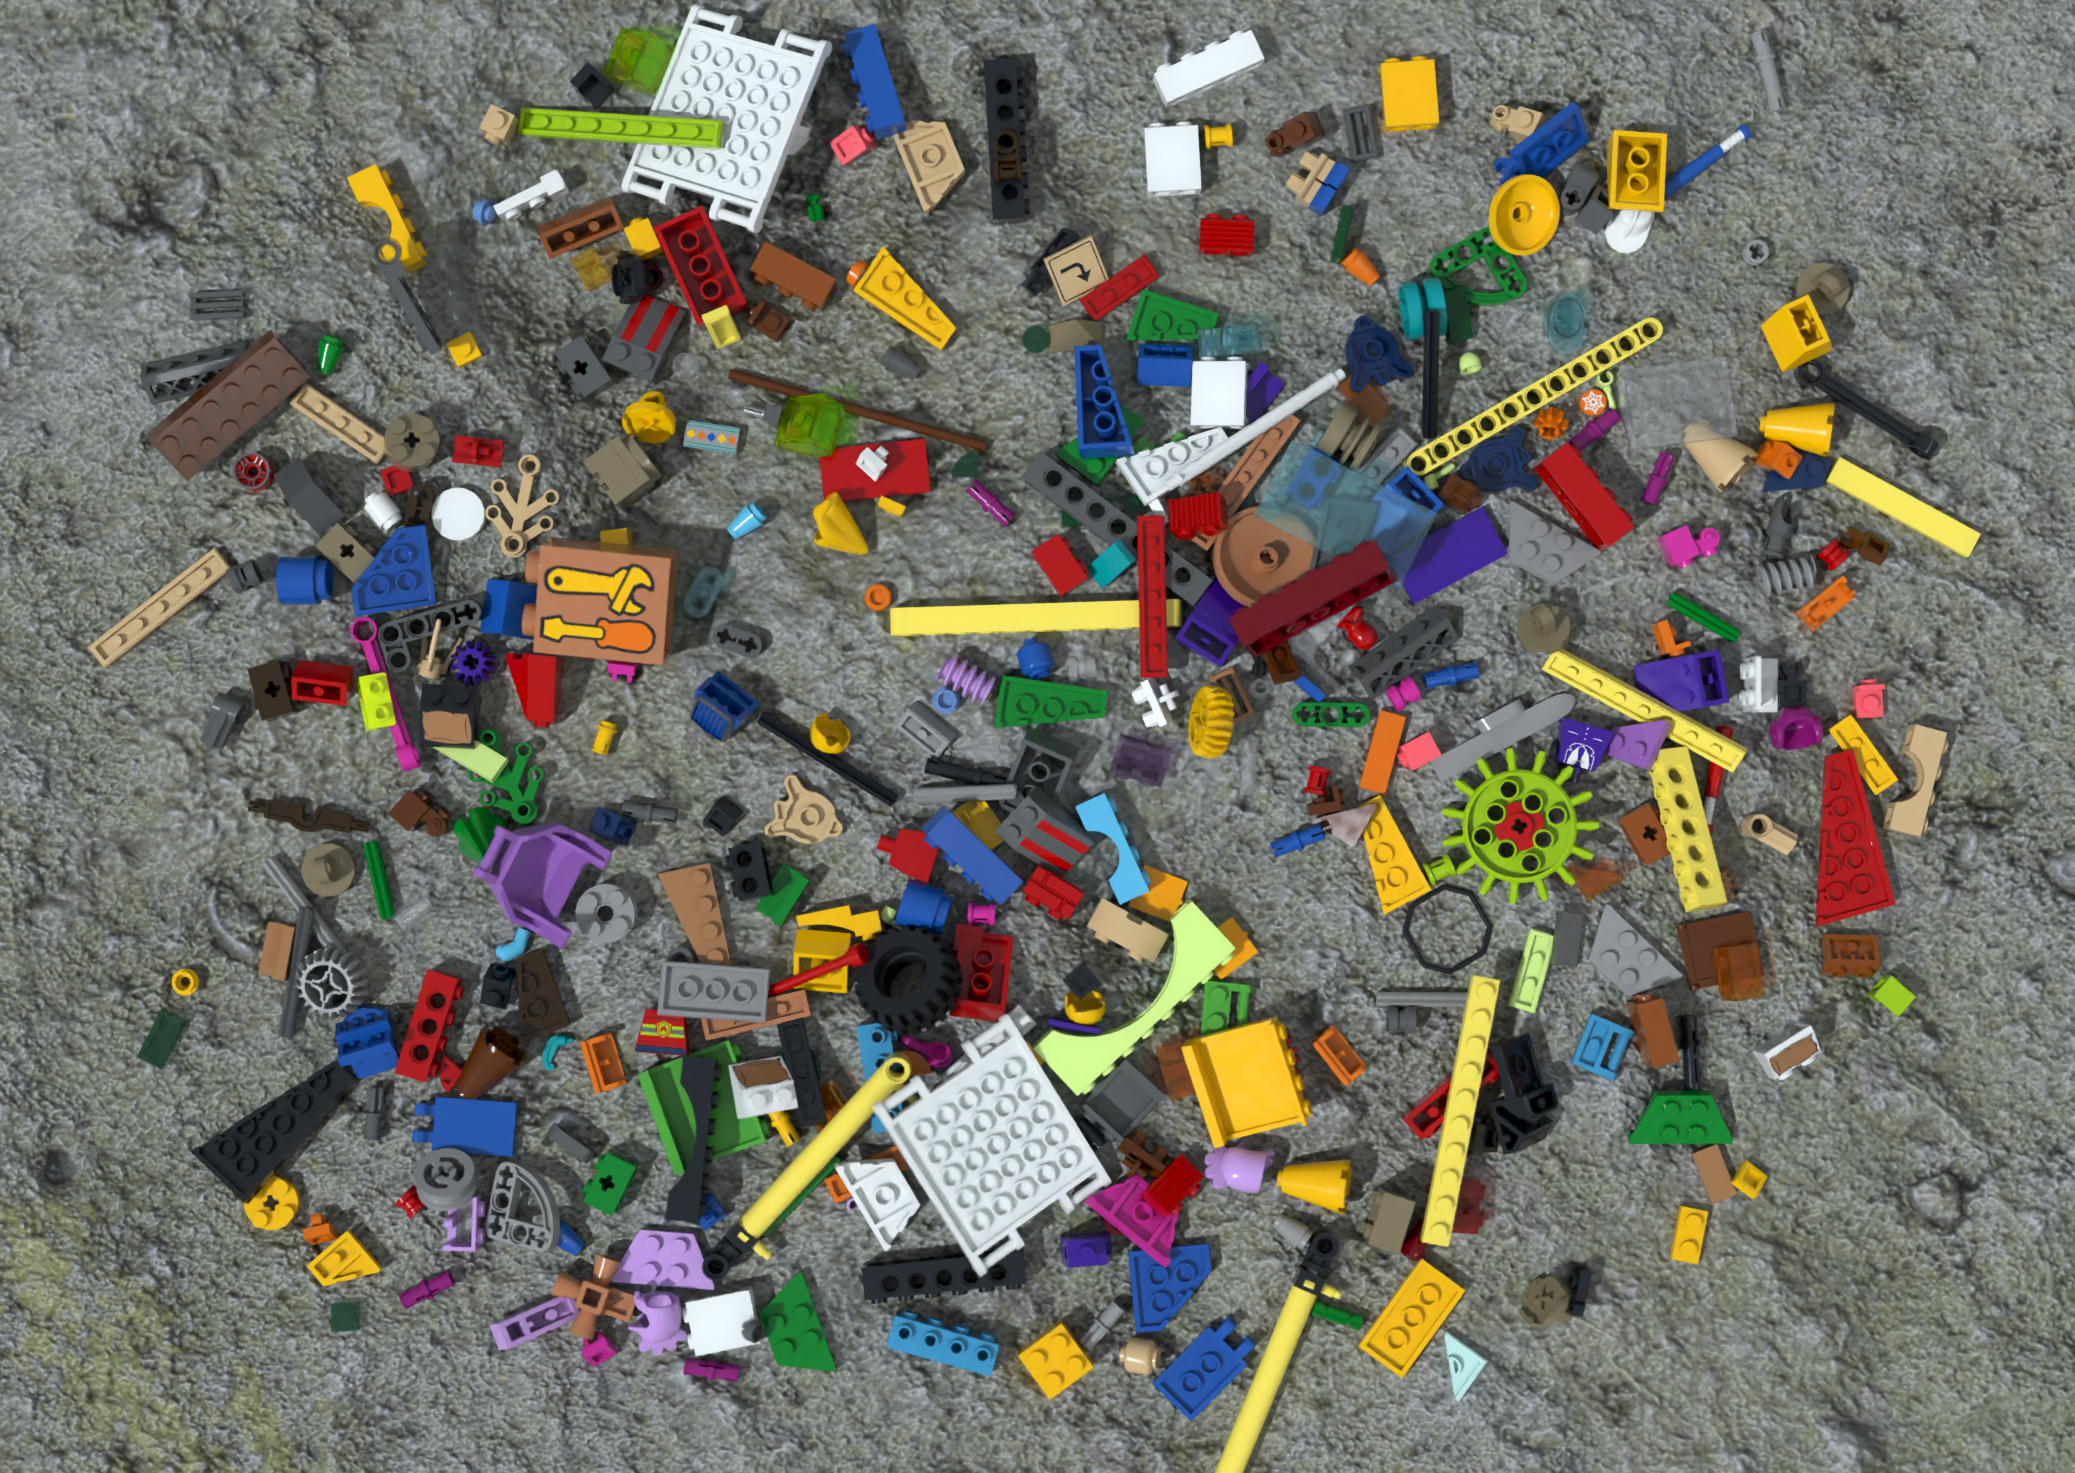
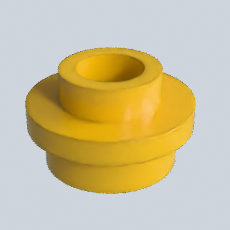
M180 969L172 977V987L180 995H191L199 987V977L191 969ZM184 977L190 979L188 987H185L182 983Z

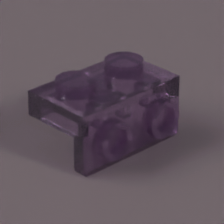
M1120 733L1110 772L1121 779L1131 778L1140 781L1145 786L1161 787L1172 748Z

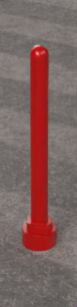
M862 943L855 944L849 947L845 955L770 985L768 998L847 965L859 967L869 962L868 951Z

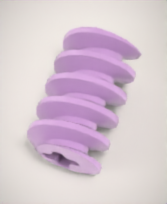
M955 654L952 658L948 657L935 680L938 681L944 676L943 685L947 687L954 682V692L963 688L962 696L965 698L972 693L971 702L975 703L981 698L980 707H982L994 687L996 677L992 676L990 679L985 680V670L977 675L976 665L969 670L967 669V659L959 664L958 654Z

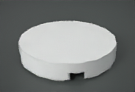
M452 488L444 491L436 498L432 506L431 518L434 527L442 536L452 541H465L475 537L483 528L486 520L483 501L474 492L466 488Z

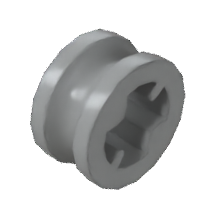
M1761 240L1750 241L1742 251L1744 261L1752 266H1757L1764 262L1769 254L1767 244ZM1750 247L1752 249L1758 247L1760 249L1758 253L1761 255V258L1759 256L1755 259L1752 258V251L1749 250Z

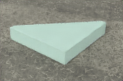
M1445 1331L1444 1339L1454 1398L1459 1402L1485 1366L1487 1360L1448 1331Z

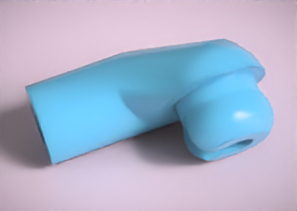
M518 927L513 942L506 945H498L496 948L497 957L503 961H511L521 956L525 952L531 931Z

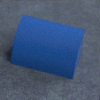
M1139 343L1137 385L1190 387L1192 346Z

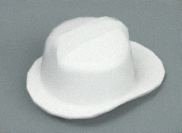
M1616 209L1607 221L1605 229L1606 240L1611 248L1620 253H1631L1638 250L1647 239L1654 219V212Z

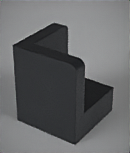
M588 62L570 81L573 88L595 108H599L615 90L613 85Z
M1083 961L1062 978L1080 1001L1101 983Z

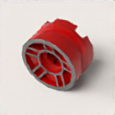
M244 453L233 464L232 472L238 485L249 491H263L274 481L273 475H275L273 464L269 459L258 453ZM254 467H256L258 469V474L255 477H252V475L249 474V471H252Z

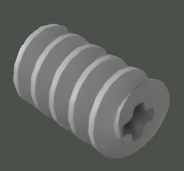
M1810 555L1807 560L1804 557H1799L1796 562L1793 559H1788L1786 563L1777 561L1775 566L1771 562L1766 563L1765 567L1758 564L1756 566L1758 586L1761 590H1764L1767 597L1771 596L1773 588L1777 595L1782 594V587H1785L1788 593H1792L1793 585H1796L1798 591L1801 592L1803 591L1804 583L1807 584L1810 590H1813L1814 581H1816V566L1813 557Z

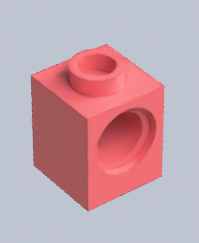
M1425 732L1399 746L1398 750L1400 753L1397 754L1403 768L1408 767L1410 771L1441 756L1430 732Z

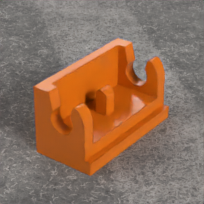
M1844 575L1834 578L1795 611L1811 632L1816 630L1856 595L1855 590H1850L1847 587L1846 583L1848 580Z
M1333 1024L1310 1042L1345 1087L1366 1070L1367 1066Z
M612 1032L580 1042L595 1094L627 1084Z

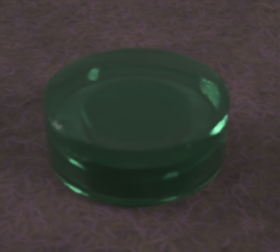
M1040 326L1027 328L1022 337L1023 346L1028 352L1033 354L1043 352L1049 344L1047 331Z

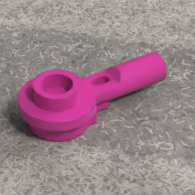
M903 1036L901 1045L926 1055V1061L931 1067L944 1069L952 1062V1050L946 1044L932 1042L928 1045L910 1036Z

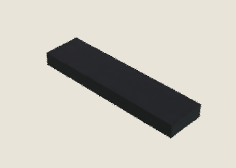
M803 1018L777 1024L786 1066L794 1082L798 1104L796 1109L801 1129L828 1123Z

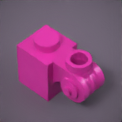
M1687 525L1657 538L1670 567L1678 564L1679 569L1695 563L1693 557L1699 554L1706 558L1719 552L1717 548L1720 541L1719 533L1716 529L1710 527L1699 531L1696 540L1693 539Z

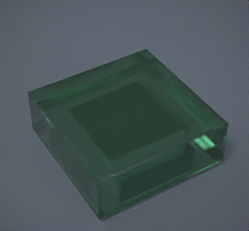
M337 1302L331 1304V1331L360 1330V1302Z

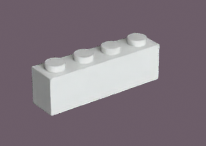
M1239 30L1231 34L1229 40L1223 43L1215 41L1208 44L1203 52L1198 54L1190 52L1181 57V61L1174 65H1171V63L1161 65L1156 69L1157 72L1154 73L1153 81L1167 109L1262 66L1265 58L1252 30L1245 33L1243 30Z

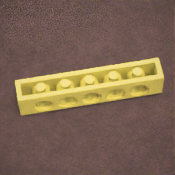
M1688 747L1661 749L1649 773L1654 785V796L1658 801L1661 813L1660 820L1667 837V848L1671 852L1674 864V875L1678 880L1680 888V899L1684 904L1686 913L1714 909L1726 903L1727 899Z

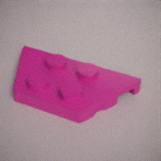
M1139 1175L1128 1178L1119 1184H1115L1086 1198L1084 1202L1161 1266L1166 1268L1170 1264L1171 1258L1169 1256L1171 1244L1174 1242V1226L1177 1222L1178 1213L1173 1217L1169 1214L1162 1218L1140 1196L1150 1184Z

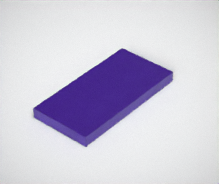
M1481 507L1388 557V560L1414 605L1507 555V551L1484 508Z

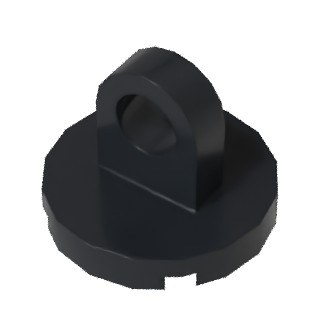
M622 250L616 255L615 259H618V262L613 264L611 282L615 296L620 297L618 301L621 304H635L639 301L642 292L657 290L661 287L663 273L658 266L643 264L640 256L635 251ZM646 271H650L654 277L652 285L645 281L644 275Z

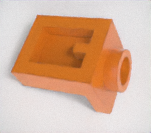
M1668 620L1651 625L1661 655L1669 653L1670 658L1685 654V648L1692 646L1691 641L1675 644L1674 640L1677 639L1676 631L1672 624L1669 625Z

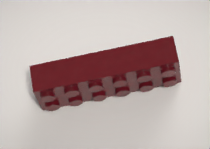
M1364 541L1358 544L1355 550L1349 554H1340L1330 561L1331 563L1325 567H1316L1307 572L1306 577L1301 580H1292L1282 586V590L1277 593H1268L1260 597L1258 603L1253 606H1245L1236 610L1234 616L1230 617L1229 620L1242 646L1253 658H1256L1397 582L1398 580L1376 541Z

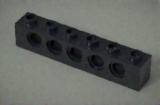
M1016 58L984 60L993 225L1025 223V215H1030L1029 199H1024L1023 189L1029 188L1028 172H1022V162H1027L1026 146H1021L1020 136H1025V119H1019V109H1024L1023 93H1018L1017 83H1022V67H1016ZM1005 83L1012 89L1007 94H1001L997 91V87ZM1002 110H1009L1013 116L1010 120L1004 121L998 117V114ZM1009 129L1017 136L1022 182L1014 179L1000 180L999 183H995L993 161L995 159L994 137L1000 130ZM1000 141L998 142L999 147L1007 150L1012 147H1004L1000 144ZM1007 189H1013L1018 195L1013 200H1007L1003 197V193Z
M1023 1247L1019 1250H1013L988 1268L985 1275L982 1277L978 1276L975 1280H968L964 1276L965 1269L972 1267L965 1253L863 1264L861 1269L864 1299L871 1300V1304L886 1303L887 1298L898 1297V1301H909L914 1299V1295L925 1294V1298H936L941 1296V1292L952 1291V1295L968 1294L969 1289H979L980 1293L995 1291V1287L1005 1286L1006 1290L1022 1288L1021 1284L1027 1283ZM984 1251L978 1257L982 1260L993 1251ZM996 1264H1000L1005 1267L1006 1273L1002 1277H995L990 1271L991 1268ZM941 1270L949 1271L952 1274V1280L948 1283L940 1282L937 1278L938 1272ZM921 1273L925 1277V1283L920 1286L914 1285L910 1280L911 1275ZM887 1276H894L899 1284L896 1288L890 1289L884 1285L883 1279Z

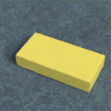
M727 305L701 315L717 349L742 339Z

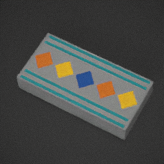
M687 420L683 447L737 455L741 429Z

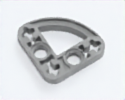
M503 1162L497 1167L485 1223V1231L490 1238L538 1252L554 1250L559 1242L560 1218L552 1191L539 1174L524 1164ZM507 1170H510V1172L513 1173L512 1178H510L509 1175H506ZM522 1181L529 1186L539 1202L543 1216V1225L515 1218ZM503 1185L511 1186V1188H503ZM503 1193H506L509 1197V1204L506 1208L500 1204V1196ZM498 1213H506V1215L502 1216L498 1215ZM496 1223L502 1226V1231L496 1228ZM521 1225L527 1232L526 1238L523 1241L517 1236V1230ZM544 1235L548 1239V1243L545 1244L543 1240L534 1239L535 1236Z

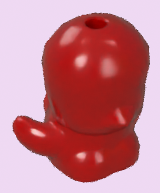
M1353 606L1336 626L1347 632L1348 640L1358 649L1369 650L1376 644L1378 633L1372 625L1363 620L1365 614L1362 611L1363 607Z

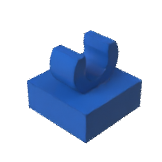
M714 1193L703 1199V1201H707L706 1217H701L699 1224L704 1231L728 1215Z

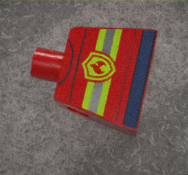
M647 1008L644 1012L635 1052L679 1056L689 1055L687 1018L658 1016V1008Z

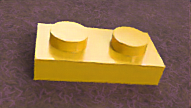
M1683 1205L1679 1206L1670 1259L1698 1265L1708 1211Z

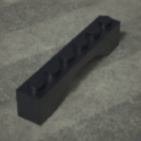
M683 1056L680 1084L686 1091L693 1107L696 1121V1141L693 1155L686 1171L678 1183L668 1192L665 1220L699 1223L701 1222V1217H706L707 1201H703L704 1190H709L710 1174L706 1173L707 1162L711 1163L713 1158V1146H709L710 1135H715L716 1119H712L713 1108H717L719 1102V1092H715L716 1081L721 1080L722 1065H718V1059Z

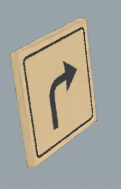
M1091 235L1043 259L1062 306L1083 297L1109 279Z

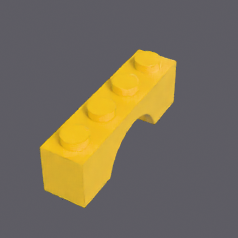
M374 164L347 177L358 202L363 207H377L383 209L389 215L392 226L390 237L396 239L402 247L400 260L408 274L427 265L424 256H427V252L421 241L416 242L412 234L416 231L409 217L404 218L401 211L404 208L403 202L398 193H392L389 185L393 184L387 170H381ZM385 245L381 249L385 259H392L395 256V250L390 245Z

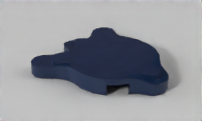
M1360 316L1355 320L1353 331L1345 344L1346 360L1352 370L1349 388L1355 393L1361 392L1370 378H1374L1377 385L1385 386L1392 377L1408 379L1413 373L1411 365L1401 358L1394 336L1389 331L1385 332L1383 329L1378 328L1379 325L1373 323L1368 316Z
M1515 426L1506 436L1499 439H1489L1477 445L1471 452L1467 462L1459 469L1461 478L1465 481H1472L1480 489L1487 492H1501L1512 487H1517L1527 492L1534 491L1538 486L1537 479L1523 470V465L1532 460V455L1522 445L1525 437L1523 427Z

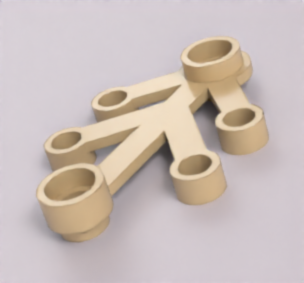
M530 454L524 455L518 464L523 477L517 504L509 493L508 484L504 480L495 479L491 483L492 492L499 496L514 519L512 529L503 520V512L500 507L490 505L485 510L486 517L494 523L502 535L501 550L511 558L522 556L526 552L530 540L543 532H551L555 527L554 520L545 515L539 518L536 525L523 532L525 521L546 507L556 506L560 502L559 493L549 489L543 494V497L528 506L534 476L538 475L542 468L540 460ZM529 462H534L536 465L533 471L527 470ZM499 482L504 485V489L501 492L495 490V485ZM550 493H555L556 500L552 503L548 502L547 496ZM496 508L498 516L491 518L489 513L492 509ZM545 519H549L551 522L550 527L547 529L542 527V522ZM518 540L519 547L515 550L511 549V541Z

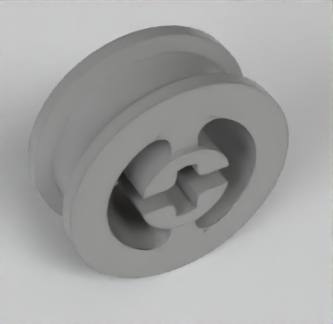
M442 1148L434 1150L425 1155L418 1162L414 1170L418 1197L425 1206L433 1210L450 1211L462 1207L471 1200L477 1189L473 1161L466 1153L458 1149ZM457 1172L463 1174L460 1181L458 1180ZM432 1178L434 1182V1187L428 1185L430 1179Z

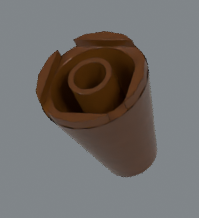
M485 1025L480 1031L456 1082L457 1091L464 1099H478L526 1061V1050L521 1052L518 1048L520 1045L519 1041L500 1027L495 1026L492 1030L488 1029L489 1025Z

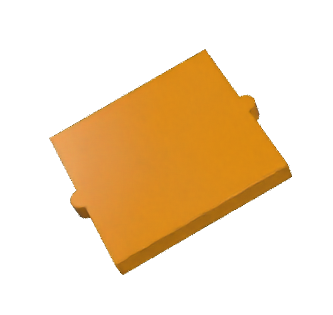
M1144 865L1142 871L1146 870L1152 883L1147 886L1149 892L1130 900L1128 906L1171 922L1170 916L1183 903L1181 898L1188 882Z
M1232 916L1217 927L1236 948L1232 951L1234 956L1223 966L1219 964L1213 969L1220 980L1258 953L1257 949L1248 939V933L1242 931Z

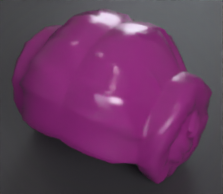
M1786 707L1780 711L1776 720H1771L1769 723L1771 744L1776 749H1804L1822 742L1823 726L1821 725V717L1814 715L1807 707Z

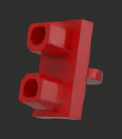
M455 435L452 462L501 468L504 441Z

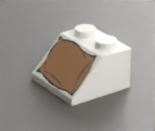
M1796 1022L1754 1048L1752 1052L1769 1078L1783 1080L1793 1074V1068L1800 1064L1805 1066L1816 1059L1815 1055L1821 1052L1811 1025Z
M782 1056L728 1065L738 1119L798 1108L794 1082Z

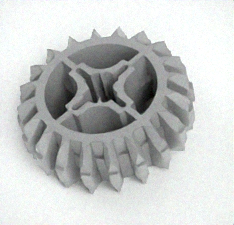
M327 947L324 950L321 948L307 955L304 959L305 961L300 963L298 968L301 972H297L295 977L301 982L297 983L295 988L301 989L302 992L298 994L297 998L304 997L306 999L303 1007L311 1005L313 1007L312 1014L320 1011L321 1018H326L329 1015L332 1020L337 1019L339 1016L343 1018L356 1011L358 1005L364 1002L365 998L363 996L368 991V988L364 985L368 983V978L362 977V974L366 968H358L357 965L360 959L354 961L350 959L352 952H347L343 955L342 948H337L336 950H333L332 947ZM320 965L329 966L327 971L316 972L317 967ZM342 993L348 994L346 1000H334L337 995Z

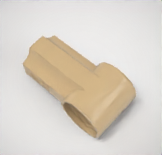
M1749 814L1742 820L1741 830L1747 837L1754 838L1785 856L1793 850L1797 843V834L1771 821L1766 815ZM1755 819H1758L1761 823V829L1758 833H1755L1752 829V823Z

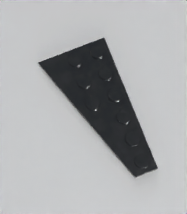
M333 1061L309 1076L307 1081L296 1088H290L285 1091L284 1095L280 1098L266 1103L236 1122L234 1127L223 1134H217L211 1138L210 1142L190 1152L244 1203L249 1204L357 1078L345 1067H341L339 1062Z

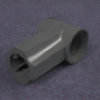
M220 692L212 703L210 709L212 715L200 741L223 750L234 725L239 723L245 712L246 703Z

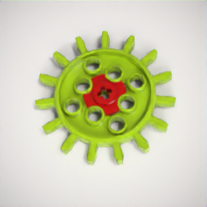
M1507 749L1508 771L1496 775L1491 771L1488 762L1480 758L1476 760L1478 769L1483 773L1486 781L1477 789L1472 788L1466 781L1456 779L1453 783L1459 791L1464 792L1470 797L1465 810H1458L1453 807L1442 809L1443 815L1463 820V834L1449 836L1442 841L1443 846L1453 847L1457 844L1465 843L1471 855L1467 861L1459 864L1455 870L1458 875L1466 873L1472 866L1478 864L1479 867L1488 873L1480 886L1479 894L1484 896L1489 892L1494 880L1498 878L1510 882L1509 902L1515 905L1519 898V884L1533 881L1536 884L1537 893L1541 900H1548L1549 891L1544 883V878L1555 871L1562 877L1564 882L1572 886L1576 883L1573 874L1563 865L1570 853L1588 860H1592L1594 856L1589 849L1575 844L1577 830L1592 831L1600 828V822L1594 820L1578 821L1574 808L1579 803L1587 802L1593 796L1592 792L1583 791L1577 796L1570 798L1562 788V784L1571 777L1574 768L1570 765L1564 768L1555 780L1542 774V767L1546 761V752L1539 751L1535 757L1534 767L1531 771L1518 769L1516 764L1517 755L1514 749ZM1505 782H1513L1516 785L1517 792L1513 797L1503 795L1501 788ZM1529 795H1536L1540 798L1541 805L1537 810H1529L1526 807L1525 800ZM1493 805H1498L1503 809L1504 815L1499 821L1492 820L1488 815V811ZM1553 808L1563 810L1565 818L1562 823L1556 824L1550 820L1549 813ZM1516 819L1527 823V827L1523 829L1524 833L1513 829ZM1479 829H1486L1490 833V841L1487 844H1480L1476 841L1475 834ZM1539 832L1550 834L1552 841L1549 846L1541 847L1537 844L1536 836ZM1509 842L1514 846V854L1511 857H1503L1500 854L1499 846L1501 843ZM1528 855L1535 856L1538 860V867L1532 871L1525 869L1523 866L1524 857Z

